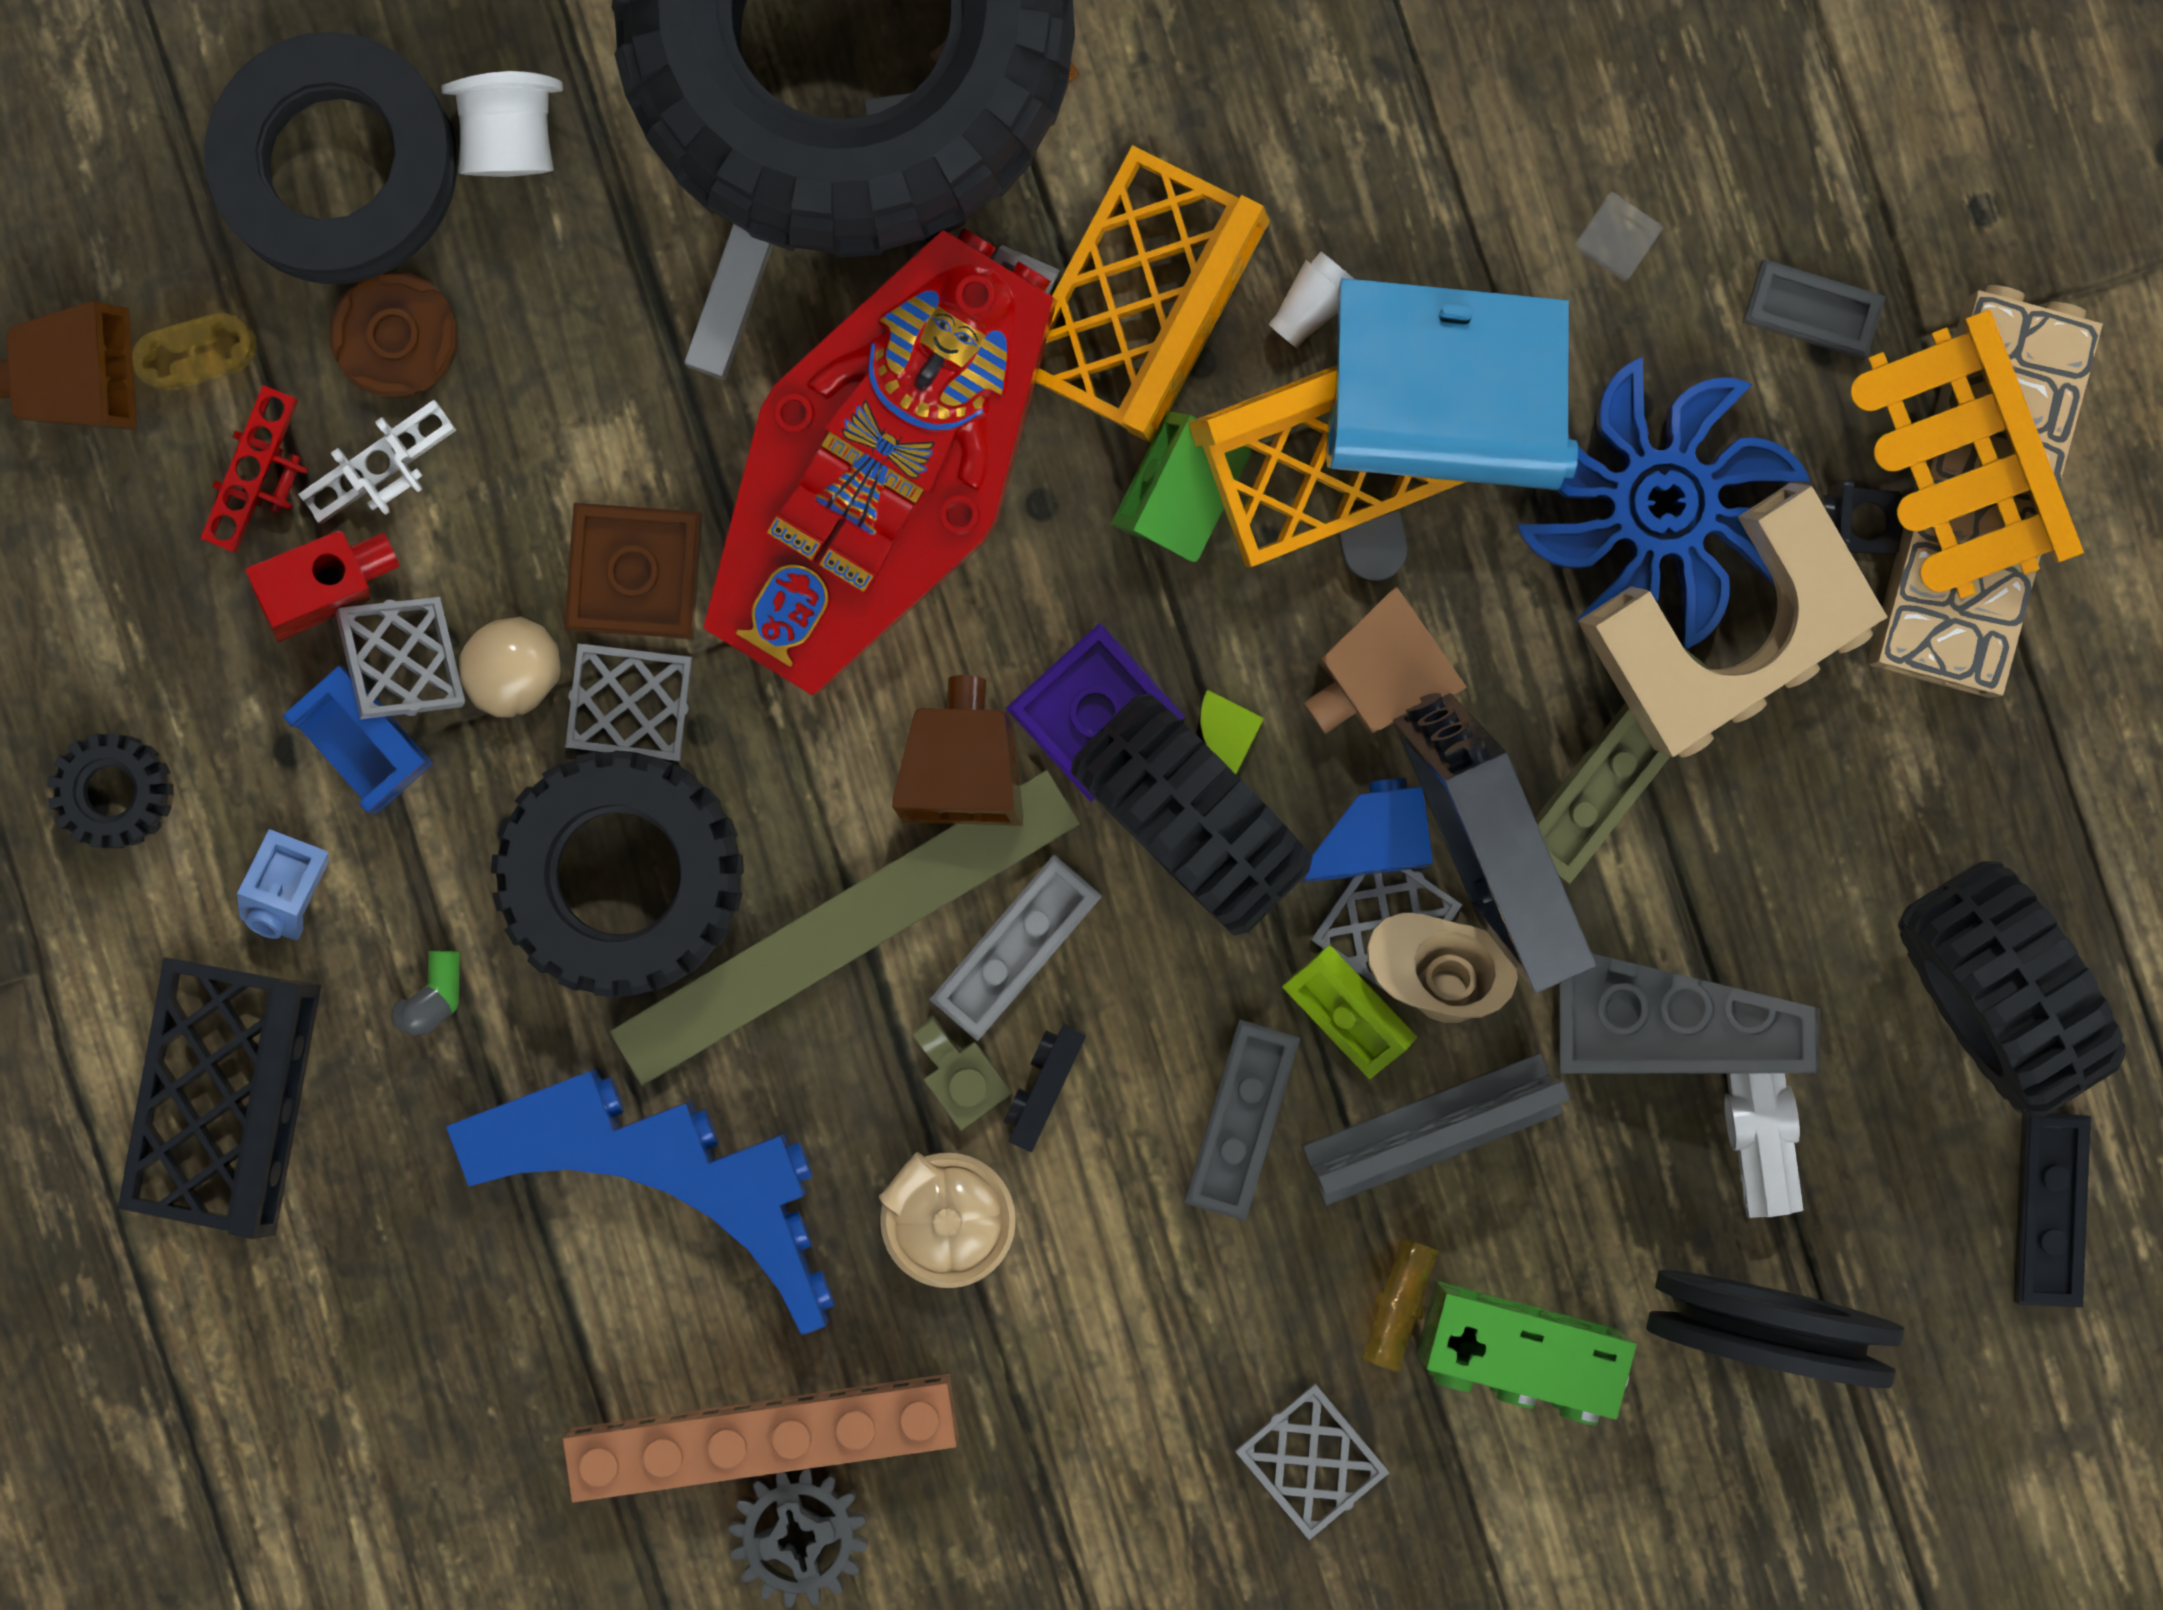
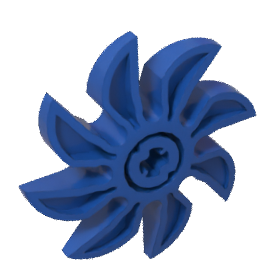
M1643 357L1627 364L1609 381L1601 395L1597 409V433L1613 452L1619 454L1622 458L1623 469L1620 473L1609 471L1605 465L1588 456L1578 446V460L1574 477L1572 479L1564 478L1560 489L1555 490L1565 499L1591 500L1596 498L1603 500L1608 507L1607 518L1605 520L1597 519L1579 524L1516 525L1522 540L1533 553L1542 560L1562 568H1589L1611 550L1615 542H1623L1630 548L1631 557L1628 563L1622 567L1613 583L1574 623L1580 625L1578 620L1630 586L1650 591L1655 601L1659 599L1660 586L1659 562L1663 556L1672 558L1677 564V576L1681 588L1683 647L1688 649L1700 643L1712 633L1722 619L1729 601L1730 592L1729 575L1716 559L1704 550L1703 540L1706 534L1716 536L1720 542L1737 551L1775 587L1769 570L1738 519V516L1751 508L1736 507L1734 509H1727L1719 502L1718 493L1722 487L1730 488L1743 484L1809 483L1810 478L1805 468L1786 448L1761 438L1750 437L1735 440L1713 459L1711 465H1704L1699 462L1695 454L1697 445L1703 441L1711 426L1752 386L1751 383L1734 378H1713L1702 381L1687 389L1667 409L1665 430L1667 443L1664 450H1657L1649 443V432L1644 416ZM1668 489L1677 499L1670 504L1671 506L1678 507L1675 516L1666 513L1656 518L1649 510V507L1654 505L1655 501H1649L1648 495L1651 491L1655 494H1660Z

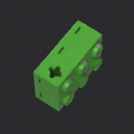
M1435 1280L1416 1355L1428 1370V1374L1434 1376L1433 1382L1439 1385L1471 1392L1474 1382L1490 1386V1391L1497 1393L1496 1399L1529 1409H1534L1536 1399L1551 1402L1553 1408L1560 1410V1416L1576 1422L1597 1426L1599 1416L1615 1420L1618 1418L1637 1344L1623 1331L1614 1327ZM1465 1327L1474 1331L1471 1342L1460 1341L1457 1350L1447 1347L1451 1335L1455 1337L1461 1336Z

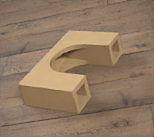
M1789 483L1738 516L1739 521L1769 570L1777 593V614L1772 631L1762 647L1742 663L1724 669H1706L1699 665L1685 651L1653 595L1648 590L1630 586L1578 620V623L1654 750L1671 757L1677 754L1680 757H1687L1697 753L1712 742L1714 737L1711 732L1731 719L1734 723L1754 716L1767 705L1766 696L1783 685L1791 688L1806 682L1819 672L1818 662L1837 650L1839 653H1845L1861 646L1873 636L1871 628L1887 618L1886 613L1812 486Z

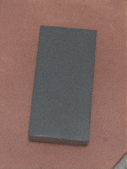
M1764 259L1760 262L1742 323L1864 360L1868 356L1886 296Z

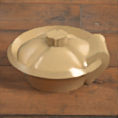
M916 1152L895 1176L889 1186L879 1194V1199L882 1203L880 1216L881 1233L888 1253L901 1270L913 1279L926 1285L940 1288H956L975 1283L990 1274L1002 1262L1011 1246L1015 1232V1209L1012 1197L999 1175L985 1163L973 1157L958 1153H938L923 1156Z

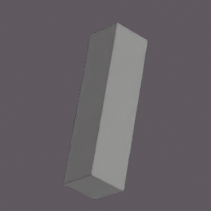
M733 224L684 362L690 369L724 381L728 375L773 248V244L751 237L748 232Z

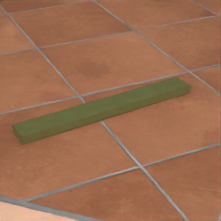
M1049 771L1042 772L1020 786L1023 826L955 824L609 1031L641 1086L649 1083L1080 825Z

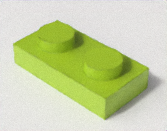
M1330 944L1298 970L1282 986L1369 1080L1404 1053L1417 1039V1036Z

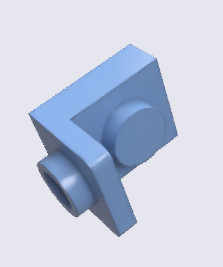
M269 829L237 892L239 918L245 921V924L252 931L261 936L278 939L282 935L297 941L304 929L303 914L329 863V852Z

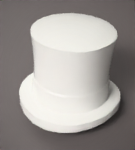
M503 71L474 75L441 85L442 94L456 95L460 122L458 173L474 176L511 177L554 171L548 136L549 93L563 91L562 81L537 73Z

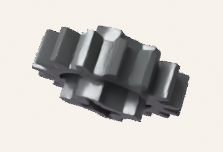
M813 1468L803 1469L800 1479H792L790 1472L777 1473V1484L771 1486L767 1480L760 1476L753 1484L759 1498L754 1500L750 1497L741 1496L736 1507L747 1516V1519L734 1520L729 1525V1533L743 1537V1542L732 1548L730 1556L734 1560H748L749 1565L743 1572L741 1579L746 1583L757 1577L761 1578L764 1584L760 1597L764 1600L768 1599L775 1589L784 1591L785 1607L792 1608L798 1593H806L811 1605L816 1606L819 1605L821 1600L822 1587L827 1586L837 1596L843 1592L844 1584L839 1575L841 1571L857 1576L861 1564L850 1553L867 1550L869 1539L854 1534L855 1529L866 1524L867 1515L866 1512L850 1513L848 1507L854 1501L856 1492L850 1489L838 1495L833 1491L837 1475L833 1472L827 1475L822 1483L813 1481ZM803 1495L822 1501L832 1511L821 1513L805 1504ZM776 1500V1510L779 1519L775 1526L756 1533L760 1515ZM792 1515L794 1521L799 1523L802 1531L813 1530L814 1532L807 1544L806 1556H804L803 1549H799L795 1540L785 1541L784 1539L791 1527ZM841 1539V1547L837 1557L827 1568L821 1571L819 1557L821 1549L824 1545L835 1543V1540ZM771 1559L779 1560L792 1568L794 1576L777 1571L767 1561Z

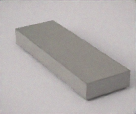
M1053 855L929 1000L978 1041L1099 901L1102 895L1058 857Z

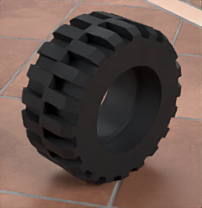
M1149 693L1134 696L1073 757L1070 770L1072 775L1233 936L1250 932L1309 873L1312 855L1306 847L1281 822L1275 813L1191 729Z
M614 750V752L587 753L576 756L575 760L566 764H557L542 773L543 778L533 787L527 786L516 798L515 802L518 805L511 817L503 819L497 836L502 837L498 854H492L491 874H496L498 891L492 893L496 912L502 911L508 924L504 931L514 946L519 945L529 956L527 962L540 973L550 974L558 979V984L575 991L592 992L595 996L616 997L650 992L673 984L680 978L698 969L708 960V956L712 951L722 944L731 929L729 927L735 911L739 910L743 892H740L741 873H744L743 854H739L736 841L737 831L732 819L728 818L721 808V801L710 788L702 785L694 778L693 774L680 766L664 761L661 758L631 751ZM610 813L634 814L656 825L672 844L679 867L677 890L668 909L650 926L629 934L601 932L582 922L566 903L559 881L560 860L569 839L588 821Z
M1998 861L1977 862L1906 907L1898 922V928L1901 931L1902 943L1908 950L1907 955L1913 967L1919 973L1923 986L1927 993L1931 995L1941 1016L1949 1024L1966 1053H1969L1985 1078L1991 1081L1996 1091L2004 1100H2008L2012 1108L2018 1113H2023L2026 1117H2044L2119 1070L2125 1057L2126 1045L2121 1040L2123 1035L2120 1026L2112 1016L2113 1011L2107 999L2103 997L2097 986L2096 979L2078 955L2079 952L2069 937H2066L2057 925L2056 919L2047 908L2042 906L2036 894L2028 885L2023 884L2017 874L2010 868H2005L2003 863Z

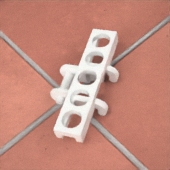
M435 400L425 405L394 428H391L383 417L375 421L385 436L351 460H348L339 448L331 452L334 459L340 465L298 494L309 507L318 523L323 524L367 492L372 497V500L367 502L372 510L379 507L386 515L390 512L386 503L409 487H412L417 492L422 490L421 485L417 481L422 474L417 468L411 472L407 465L456 431ZM434 414L440 418L442 426L425 438L419 431V423L427 416ZM403 433L412 434L416 440V445L406 450L398 438ZM375 451H384L390 458L388 470L380 475L372 474L367 467L368 456ZM355 469L359 470L364 478H361ZM399 470L401 471L403 476L378 492L375 488L377 485ZM344 474L354 487L348 492L341 485V477ZM325 487L333 488L338 495V499L320 510L315 504V495Z

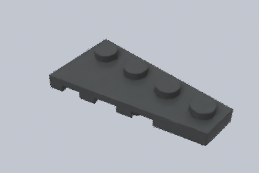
M1592 954L1597 966L1560 982L1561 1074L1821 1073L1820 1008Z

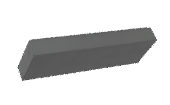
M1238 1019L1184 1203L1246 1222L1300 1037Z

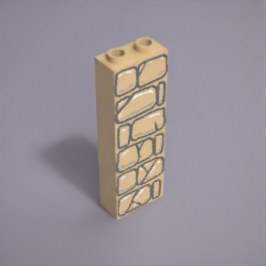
M1988 285L1986 292L1978 290L1964 300L1955 338L1966 334L1962 324L1966 318L1991 309L2058 486H2060L2103 324L2085 319L2087 311L2081 307L2062 302H2049L2048 307L2043 308L2023 302L2025 294L2021 291L2005 286ZM1981 371L1966 376L1975 399L1989 394ZM1950 382L1941 386L1934 415L1958 406ZM2004 431L1989 436L1998 460L2013 455ZM1973 443L1926 460L1934 484L1982 467ZM1916 483L1914 486L1913 493L1919 491ZM2027 491L2012 496L2021 520L2036 515ZM1996 503L1949 520L1958 545L2005 527ZM1903 527L1899 551L1896 553L1882 606L1887 618L1877 624L1867 665L1986 698L2003 696L2036 571L2023 575L2020 564H2016L1972 581L1976 594L1960 599L1956 587L1943 592H1935L1928 589L1920 578V568L1923 561L1930 555L1942 551L1934 529L1931 527L1923 531L1913 532ZM2037 556L2036 559L2039 564L2040 556Z

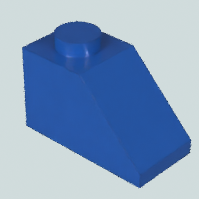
M1406 778L1386 779L1368 783L1369 794L1358 795L1312 855L1309 873L1302 879V883L1427 868L1432 865L1433 858L1423 787L1407 788Z

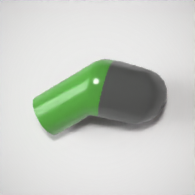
M428 951L427 985L409 1000L400 999L392 1009V1022L399 1031L413 1036L431 1033L455 1012L459 1005L460 951Z

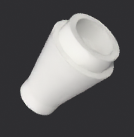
M1322 251L1311 263L1305 260L1280 309L1270 321L1269 326L1290 344L1298 348L1307 337L1338 314L1339 283L1341 278H1354Z

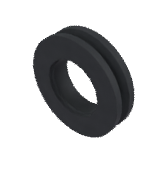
M338 32L305 34L282 41L259 53L247 62L224 88L213 109L206 132L204 146L206 178L214 203L225 222L267 264L287 275L313 283L348 284L361 282L387 273L406 262L429 241L440 226L451 203L456 185V141L448 116L436 95L419 72L402 56L381 43L353 34ZM345 99L366 104L384 118L391 130L394 160L388 181L370 203L348 216L322 220L297 214L281 201L272 185L270 158L276 137L294 115L316 102Z
M1658 1271L1655 1288L1684 1303L1682 1312H1649L1646 1330L1656 1336L1714 1355L1796 1375L1871 1388H1891L1893 1385L1895 1368L1866 1354L1868 1345L1900 1346L1902 1344L1905 1328L1895 1322L1837 1304L1749 1283L1683 1271Z

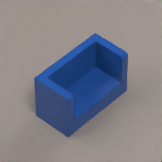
M338 666L282 716L290 727L299 728L362 798L359 804L367 813L378 814L434 764L393 716L360 720L349 669L346 667ZM364 685L366 696H368L370 690ZM377 698L374 700L373 703L383 706Z

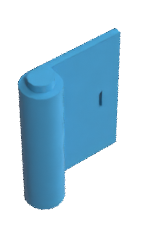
M1341 278L1338 303L1336 400L1331 411L1328 426L1327 467L1329 469L1559 490L1564 478L1572 479L1574 477L1578 460L1577 441L1568 439L1569 300Z

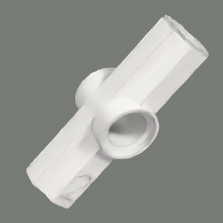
M1727 1074L1729 1094H1726L1724 1098L1725 1121L1731 1147L1738 1154L1740 1181L1743 1190V1206L1745 1207L1746 1217H1774L1804 1211L1794 1144L1799 1142L1800 1137L1799 1117L1792 1088L1786 1086L1785 1074Z

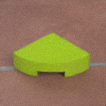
M1207 690L1200 711L1203 739L1205 744L1237 774L1264 718Z

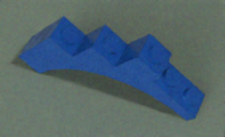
M598 1068L446 1126L468 1187L517 1173L574 1170L619 1176L667 1192L709 1216L750 1252L780 1291L801 1335L827 1325L829 1316L826 1309L835 1306L831 1289L822 1270L813 1274L811 1272L803 1250L811 1247L812 1241L800 1211L789 1214L785 1204L803 1197L808 1192L804 1181L813 1178V1172L801 1142L790 1145L786 1132L714 1159L710 1148L719 1145V1141L706 1109L696 1112L693 1102L690 1100L620 1127L616 1116L625 1112L621 1096L612 1077L602 1080Z

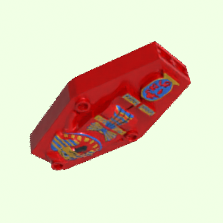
M965 228L961 230L957 238L944 230L936 235L773 386L760 408L703 629L812 696L821 693L987 541L1000 518L1057 300L1045 292L1051 282L1050 280L1019 261L1012 272L990 259L996 247Z

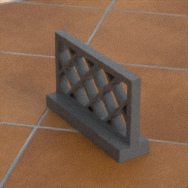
M1537 1052L1302 1144L1323 1201L1328 1206L1563 1114L1560 1103L1571 1100L1564 1081L1549 1075L1541 1053Z

